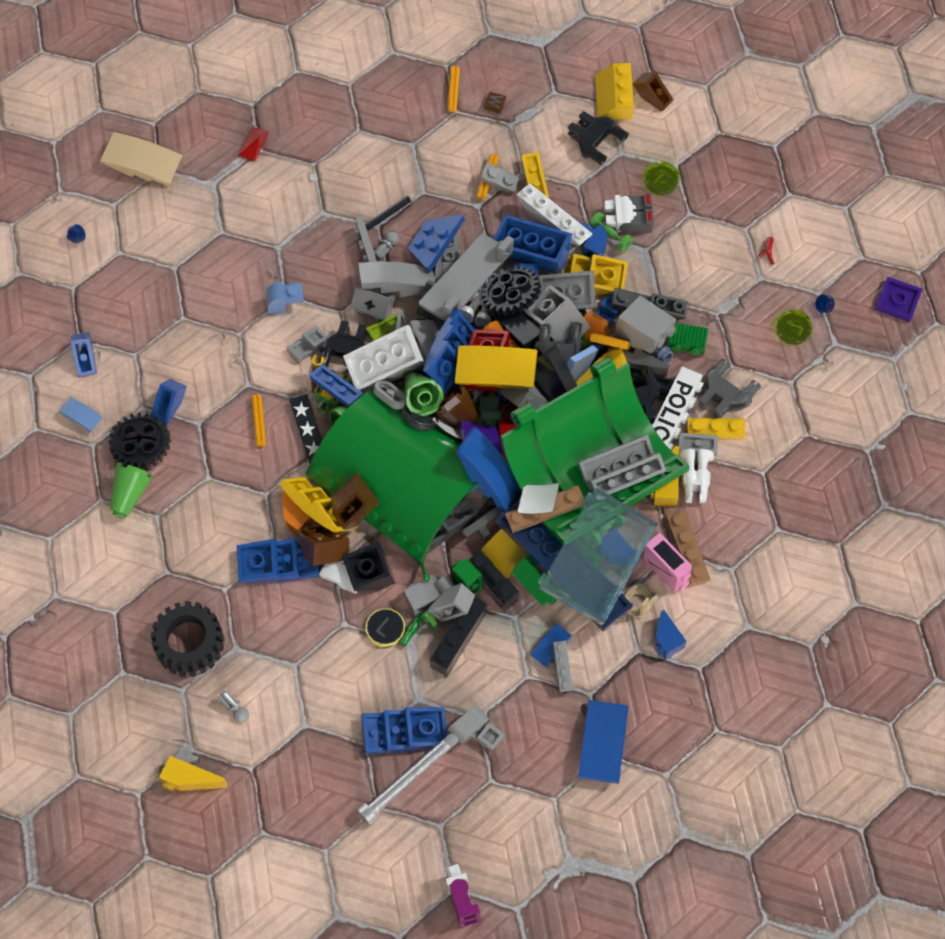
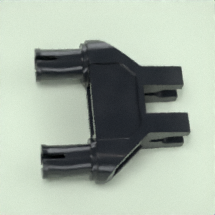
M583 111L579 115V124L585 129L572 122L568 126L570 130L568 135L579 143L581 155L584 158H591L602 166L607 160V156L596 148L611 134L621 140V142H625L629 132L619 127L617 121L612 118H594Z
M342 320L338 332L327 338L320 345L321 355L318 363L321 362V357H324V365L328 367L332 356L344 358V355L365 346L366 325L359 324L356 335L351 336L348 335L350 327H348L349 322Z
M647 367V372L645 368L640 371L645 386L635 388V392L649 422L652 423L655 421V413L652 406L660 392L661 386L655 380L652 367Z

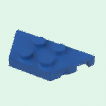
M460 214L426 220L407 247L409 252L416 257L417 261L428 272L432 271L465 221L464 216Z

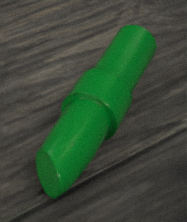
M419 613L407 627L404 636L399 642L402 646L406 647L412 636L417 632L423 620L422 613Z

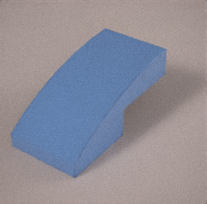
M72 397L69 398L59 411L71 422H76L89 433L92 432L102 419V416Z

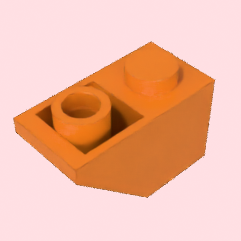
M593 312L585 314L584 319L590 328L581 338L586 337L589 339V342H592L590 337L594 333L612 337L606 319ZM602 344V346L608 349L614 348L613 346Z
M285 491L282 493L285 526L297 535V530L311 526L315 520L294 503Z

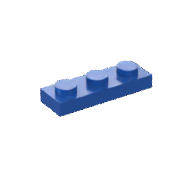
M321 364L309 374L311 381L347 408L363 395L362 392L324 364Z

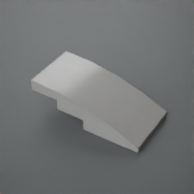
M381 261L358 263L362 290L380 287L381 293L399 291L400 297L420 295L423 293L428 280L435 282L433 269L431 272H428L424 266L416 264Z

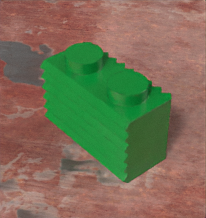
M675 323L676 330L668 340V347L674 353L689 352L693 356L704 355L709 328Z
M467 558L462 561L459 560L453 565L454 585L462 583L474 595L482 589V574Z

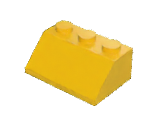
M613 63L595 74L597 117H609L614 120L633 119L634 103L631 63Z

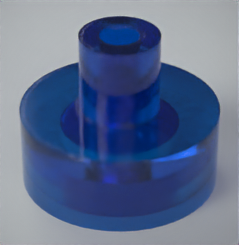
M75 224L68 228L66 237L69 241L78 244L85 240L86 233L81 225Z
M823 294L817 297L815 306L820 313H830L834 309L835 302L831 295Z

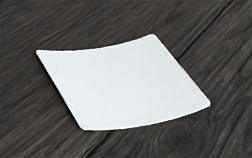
M439 417L436 424L446 432L461 439L459 428Z
M559 483L525 486L522 491L518 513L536 514L553 511Z

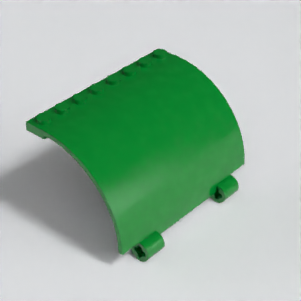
M609 357L590 367L593 375L592 378L537 410L530 403H527L511 412V418L517 427L501 435L502 446L508 465L521 492L527 485L559 483L557 493L579 486L586 502L585 506L542 522L564 546L689 471V465L678 454L675 455L667 447L649 422L636 395L631 378L630 365L626 363L616 369L614 362ZM643 435H648L654 453L661 454L666 472L603 498L596 499L584 483L577 462Z
M373 389L357 399L338 418L320 443L306 472L308 477L332 495L355 473H358L380 502L364 520L419 562L424 561L434 536L448 515L465 495L478 484V482H471L456 453L462 444L460 438L446 432L436 423L427 425L413 420L405 412V407L403 409H393L377 397Z

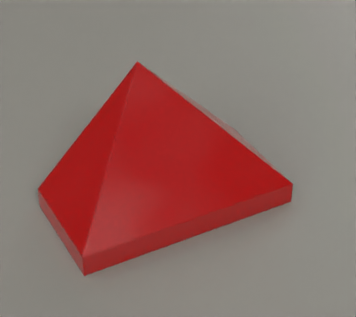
M252 127L239 153V157L256 161L269 132Z

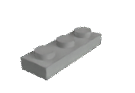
M363 216L355 218L356 225L353 227L355 235L360 237L358 241L360 251L365 253L363 260L364 262H376Z

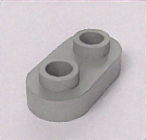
M380 380L375 383L374 394L393 409H403L406 406L405 394L386 380Z

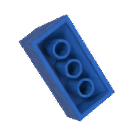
M505 215L493 239L497 242L503 241L507 236L514 239L513 251L507 260L517 263H538V269L561 274L568 261L572 233Z

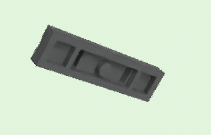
M521 490L512 502V504L510 505V507L521 499ZM496 506L460 531L459 535L464 539L477 531L482 539L487 537L490 532L485 525L502 512H499Z

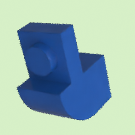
M579 222L592 233L585 240L583 255L587 257H592L593 254L604 256L607 249V233L605 229L598 224L594 230L590 225Z

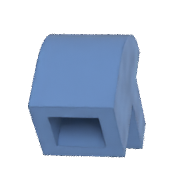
M281 281L270 285L266 289L268 313L287 312V304L304 302L302 283L283 285Z

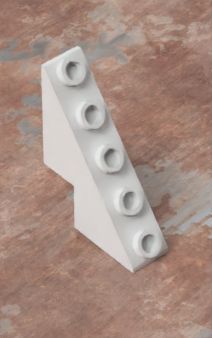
M528 184L516 194L532 222L572 233L571 244L580 246L592 235L589 230L533 185Z

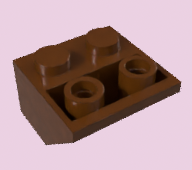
M355 473L331 497L332 515L343 530L356 527L380 504L358 473Z
M307 526L304 529L297 530L304 558L313 566L343 561L342 556L349 553L350 538L342 532L334 533L324 526Z

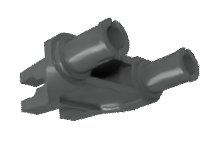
M572 322L570 338L562 341H550L552 326L540 324L539 339L535 342L534 349L538 350L537 354L540 357L556 344L567 364L572 356L580 353L583 349V342L581 340L583 324Z
M721 359L714 369L706 372L707 391L699 400V407L703 410L713 400L719 404L714 410V418H722L728 411L748 407L752 403V397L761 389V385L758 382L754 385L756 380H752L744 391H741L724 379L722 376L731 367L728 361L724 364L726 359Z

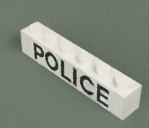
M683 366L652 425L671 451L674 446L672 444L674 438L678 439L681 433V424H685L689 416V413H687L688 409L693 408L695 405L696 393H700L704 386L702 374Z

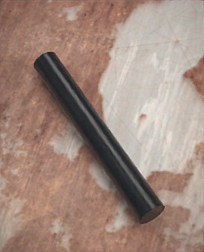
M406 196L365 224L367 231L411 202L410 197Z

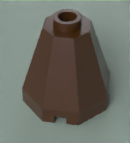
M459 385L460 388L454 386L446 394H443V401H441L438 410L435 411L440 418L459 428L461 421L478 424L480 419L464 385Z

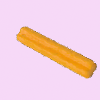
M459 66L450 67L448 112L457 111Z
M493 153L490 154L487 163L497 167L499 156ZM483 181L480 182L476 193L477 200L484 201L490 187L489 184Z
M257 394L251 397L255 443L257 447L266 446L263 405L261 395Z

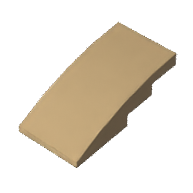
M113 132L100 163L132 178L136 175L149 182L154 180L169 187L183 155L146 140Z

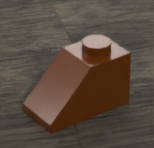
M657 72L643 73L633 83L641 98L660 111H664L674 100Z

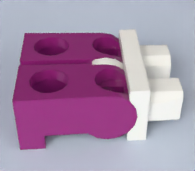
M458 864L447 867L448 878L446 879L448 894H451L460 927L464 928L481 922L478 904L472 905L470 901L466 872L461 874Z

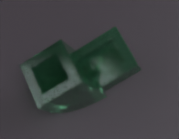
M478 397V424L498 428V420H501L499 397Z

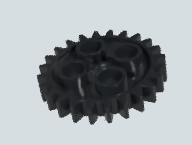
M515 265L512 270L510 267H507V271L500 269V274L494 273L495 277L488 278L490 283H484L485 288L481 289L483 293L481 294L482 302L487 311H491L493 315L497 313L498 316L504 313L505 317H507L509 313L515 316L516 311L522 313L523 308L529 309L528 304L534 305L533 299L539 298L537 294L541 293V284L535 271H531L530 268L525 270L524 266L518 269L517 265Z
M138 412L137 417H134L131 413V419H127L124 416L123 423L117 421L119 427L112 428L114 433L109 434L112 440L108 441L114 460L117 459L118 463H123L124 468H127V465L138 467L139 469L145 466L147 470H149L150 464L155 467L157 466L155 461L163 462L161 455L167 456L166 450L170 449L168 443H171V438L169 437L170 432L167 430L166 424H163L161 418L156 420L155 415L149 418L147 412L142 417L141 413ZM129 449H134L130 453L127 452Z

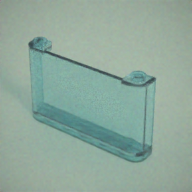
M595 488L593 493L588 492L583 500L586 504L547 575L543 573L538 584L540 585L539 589L598 624L603 625L658 523L600 489Z

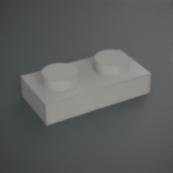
M489 163L485 164L480 177V181L511 195L514 193L519 179L518 176Z
M690 433L679 434V451L694 449L697 455L699 449H706L712 451L714 456H717L718 436Z

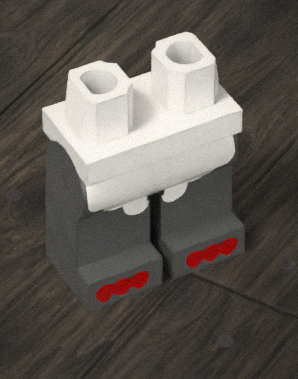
M644 193L643 196L615 195L614 200H605L604 212H614V215H606V226L615 228L616 232H652L654 221L651 193Z

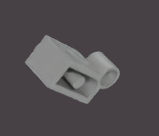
M429 575L430 580L428 582L423 580L418 584L412 583L406 587L404 597L415 617L419 613L428 611L429 607L448 588L454 586L450 576L435 578L434 575Z

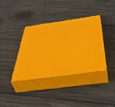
M597 333L591 334L590 337L592 342L626 350L630 349L631 345L630 341Z

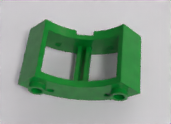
M581 536L572 541L599 570V564L603 561L600 555L594 549L589 548L583 542ZM529 556L522 558L511 573L542 606L546 604L553 605L560 597L566 594L559 586L553 588L538 573L536 568L539 566Z

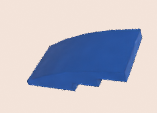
M458 309L452 311L442 326L424 366V372L430 379L440 385L443 394H446L455 382L458 347L469 346L473 330H475Z
M473 427L456 453L471 482H478L485 497H492L499 512H505L520 492V488L504 457L476 427Z
M295 538L282 541L269 539L236 545L238 579L240 583L279 582L320 577V565L313 566L304 558L300 542Z
M589 700L578 778L619 784L628 705Z
M406 707L404 710H384L382 713L361 714L364 754L430 750L447 736L444 707Z

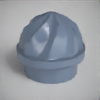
M661 346L655 349L654 357L668 364L673 358V352L668 346Z

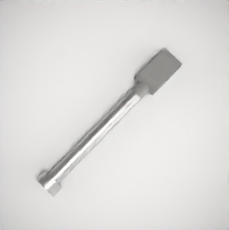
M474 705L449 727L448 731L450 734L369 805L364 803L357 809L358 813L369 825L374 823L378 819L376 814L458 742L463 745L490 719L477 705Z

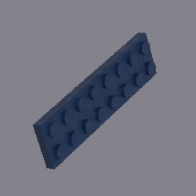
M520 500L496 518L495 522L603 632L632 609L633 604L571 542L564 546L542 522L512 533L505 513L518 509Z

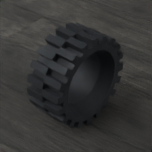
M185 601V606H181L180 602L175 603V609L171 610L170 607H167L165 609L166 615L160 613L157 616L159 623H153L154 632H151V639L153 641L151 643L159 662H161L165 669L169 668L170 673L176 674V671H178L180 676L185 677L186 672H189L190 676L194 677L196 676L195 671L200 670L201 674L206 672V666H209L211 669L215 666L214 659L219 661L221 658L219 651L224 650L222 642L224 641V635L214 612L211 614L207 606L203 609L201 603L195 602V606H192L190 601ZM182 623H197L206 630L204 642L192 652H177L169 646L171 632Z

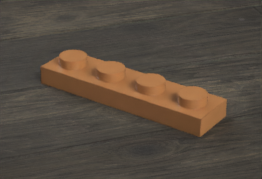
M579 486L557 493L554 508L551 512L527 514L518 513V509L505 513L512 533L583 507L586 505Z
M685 510L666 515V520L678 552L692 565L689 578L691 587L710 582L711 578Z

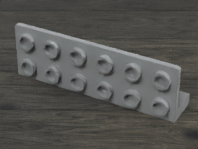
M482 233L419 301V306L446 322L454 309L461 310L486 283L488 278L512 254L514 239L507 236L503 241L497 242Z

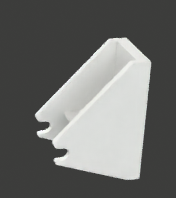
M410 325L403 326L343 356L356 389L359 391L370 389L375 386L377 381L386 380L392 382L406 377L411 372L424 369L426 362L421 356L415 341L416 334Z

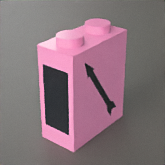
M661 533L645 544L643 560L674 593L678 589L683 590L690 583L689 578L692 565Z

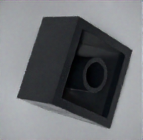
M378 541L342 556L354 591H378L396 583L385 551Z

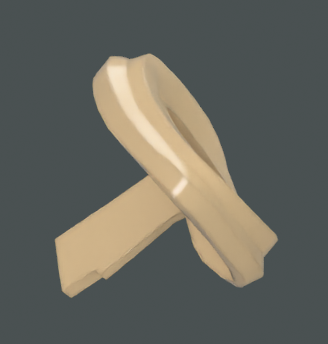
M637 583L624 596L630 602L635 595L645 597L640 608L633 606L627 612L631 616L641 619L646 616L657 602L658 596L648 587Z

